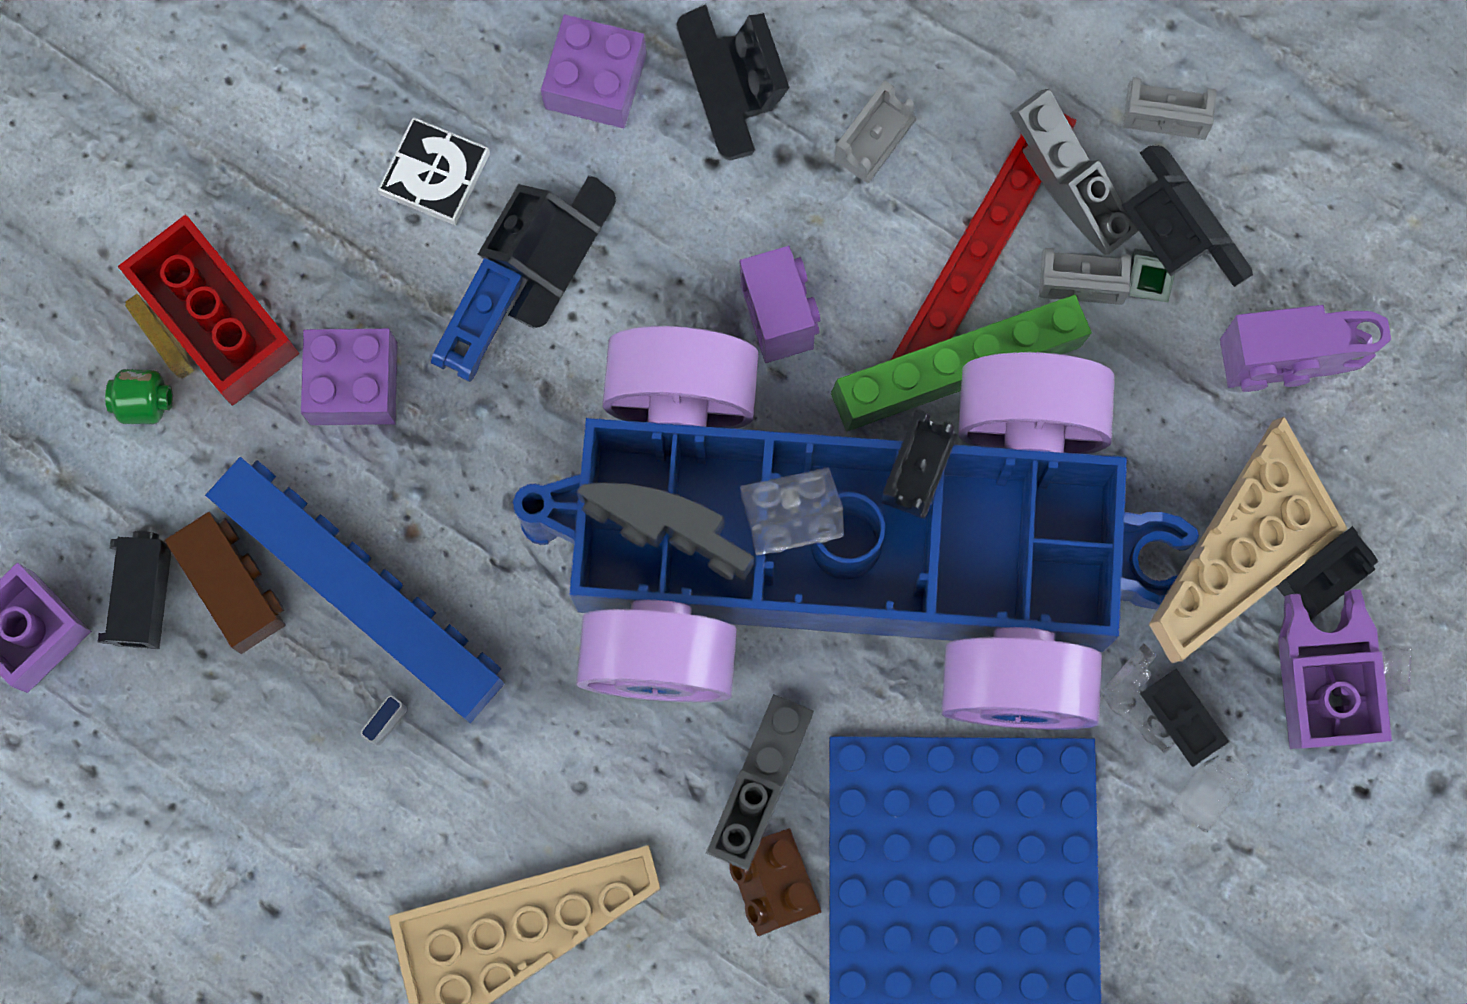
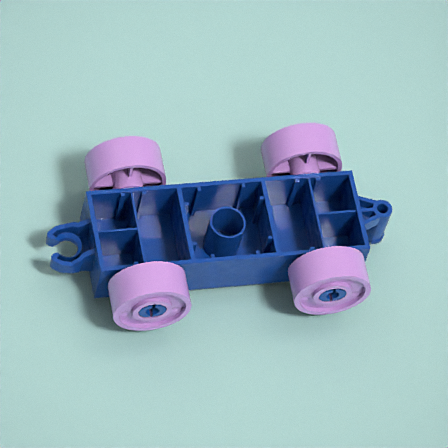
M669 326L633 328L618 332L609 338L603 409L621 420L586 418L581 474L543 486L527 484L520 488L514 496L513 509L521 523V529L528 540L534 544L548 545L550 541L558 536L574 544L569 595L578 613H586L583 615L577 674V686L582 689L619 697L655 701L717 702L728 700L732 697L737 634L736 627L731 624L947 640L953 642L946 644L942 715L967 723L1023 729H1082L1099 724L1102 654L1100 652H1104L1119 637L1121 601H1129L1135 606L1158 609L1178 577L1176 575L1161 581L1150 579L1139 567L1138 557L1140 550L1144 545L1157 541L1166 543L1179 551L1188 550L1196 543L1199 536L1197 529L1179 516L1164 512H1145L1141 515L1125 512L1127 457L1089 455V453L1107 448L1112 442L1115 376L1112 370L1100 363L1068 355L1028 352L989 355L966 363L962 368L958 436L962 441L972 446H953L926 518L922 519L882 503L883 490L903 441L736 429L750 424L754 418L758 350L750 343L727 334L695 328ZM582 484H631L654 488L698 503L724 517L725 527L719 536L754 556V566L745 580L736 575L730 580L712 570L708 566L710 559L697 551L690 556L674 547L669 542L672 537L669 534L665 535L658 548L647 542L644 547H640L622 536L620 532L623 527L610 519H607L605 524H602L583 512L582 507L584 504L580 502L577 491Z

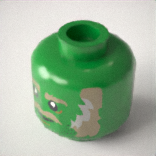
M123 369L115 375L114 380L109 379L105 390L106 408L108 413L114 414L119 423L154 425L162 419L165 410H171L173 402L171 385H165L158 371Z

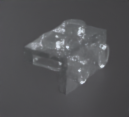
M829 468L740 486L741 499L752 531L753 548L756 555L782 552L786 549L814 543H824L832 539L841 538L844 535L843 507Z

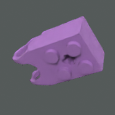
M1324 305L1236 315L1220 338L1228 388L1241 387L1243 392H1252L1267 388V383L1284 381V386L1295 387L1309 383L1310 378L1336 375L1361 369L1376 356L1375 353L1392 339L1388 318L1375 312L1342 311L1325 313ZM1362 322L1374 323L1381 332L1379 341L1373 343L1372 335L1357 329V326ZM1363 357L1362 359H1359V360H1352V359H1355V358Z
M1361 589L1345 591L1340 622L1331 633L1323 632L1312 624L1308 612L1303 606L1300 594L1285 596L1284 620L1278 637L1289 748L1301 749L1392 741L1382 651H1379L1377 629L1365 608ZM1331 691L1333 696H1341L1342 705L1335 707L1336 711L1329 704Z

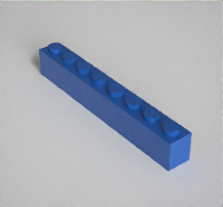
M239 457L205 496L471 724L505 684L497 676L501 668L483 652L476 658L466 650L464 646L469 640L449 624L443 630L431 620L436 612L419 597L416 596L412 602L399 592L404 585L386 569L377 574L370 568L367 563L372 558L352 541L346 547L336 539L335 536L340 530L323 515L319 514L315 520L303 510L308 503L290 487L281 492L271 482L276 476L262 463L256 460L250 465L242 457Z

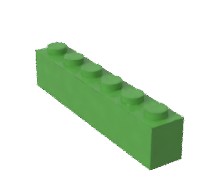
M1075 294L839 378L834 384L831 396L844 428L848 432L961 391L962 368L966 363L974 359L996 354L1025 352L1062 355L1081 348L1092 332Z

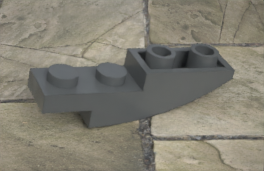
M1050 89L1040 90L1010 113L1028 144L1022 151L1032 168L1060 208L1103 255H1109L1138 232V229L1122 208L1123 202L1100 161L1089 160Z
M582 484L577 491L580 502L584 504L582 507L583 512L602 524H605L607 519H610L623 527L620 532L622 536L640 547H644L647 542L658 548L665 535L669 534L672 536L669 542L674 547L690 556L697 551L710 559L708 566L712 570L730 580L734 575L745 580L754 566V556L719 536L725 527L724 517L698 503L654 488L631 484Z
M773 694L706 851L707 854L747 871L749 870L794 764L814 710Z

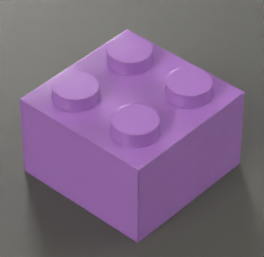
M564 14L541 87L545 109L625 129L647 55L644 34Z
M785 246L739 260L740 286L765 364L813 350L814 336L820 333L817 322L821 320L814 297L806 298L805 282H808L801 257L794 259L790 246Z
M303 329L301 414L309 424L395 425L397 341L390 329Z
M17 562L0 578V676L11 687L28 693L92 631L35 572Z

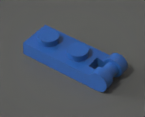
M484 258L432 355L431 364L441 369L449 367L458 372V377L469 382L472 381L488 346L523 282L522 275ZM458 341L470 346L465 356L454 352Z

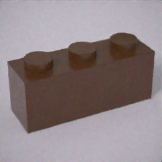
M207 512L166 538L165 542L231 648L243 654L286 626L279 616L285 609L271 589L266 592L262 589L257 581V578L262 573L253 558L248 553L242 556L234 543L240 540L230 522L226 518L219 521L213 514Z

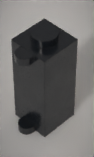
M134 531L132 537H118L117 539L110 540V549L116 550L106 632L98 633L97 642L113 644L118 647L160 649L171 550L164 541L159 539V534L147 531Z

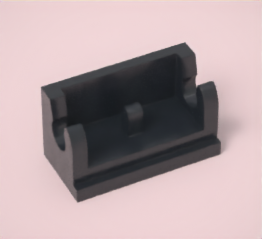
M916 409L883 490L882 503L925 519L955 444L957 434L953 433L954 426L949 422H944L943 425L934 423L929 420L930 416L928 413Z
M1353 526L1276 586L1284 597L1290 594H1300L1310 621L1344 595L1345 591H1349L1376 570L1374 568V565L1378 563L1376 556L1360 538Z
M1174 669L1140 693L1192 767L1229 743V740L1177 669Z

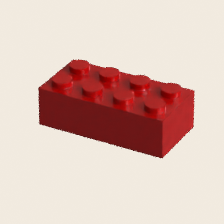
M186 214L118 265V268L232 406L300 354Z

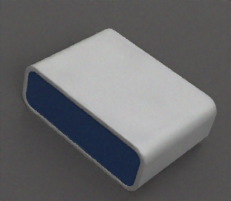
M388 696L363 727L361 736L375 746L381 745L407 712V707L394 696Z

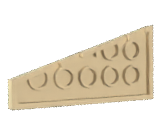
M1285 417L1273 420L1149 623L1171 663L1183 661L1348 529Z
M643 846L388 916L409 1004H491L661 890L650 846Z

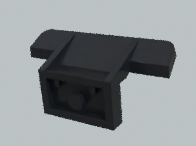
M704 4L681 15L677 20L676 27L718 152L726 160H735L750 156L755 151L745 119L774 110L790 87L764 13L749 15L735 36L718 39L707 6Z
M1160 145L1148 146L1139 152L1158 180L1122 204V208L1170 277L1207 253L1212 255L1234 287L1253 275L1252 268L1170 152Z
M588 175L571 206L548 190L521 184L517 185L477 254L482 259L487 258L501 266L514 270L521 274L524 279L528 280L508 316L531 328L542 327L548 322L616 203V196L613 190L597 177Z

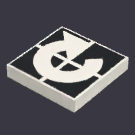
M413 117L378 191L384 197L456 226L490 155L489 148Z

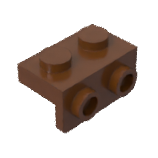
M790 828L762 838L748 871L729 863L730 874L738 884L745 903L746 917L754 927L757 936L765 935L822 913Z

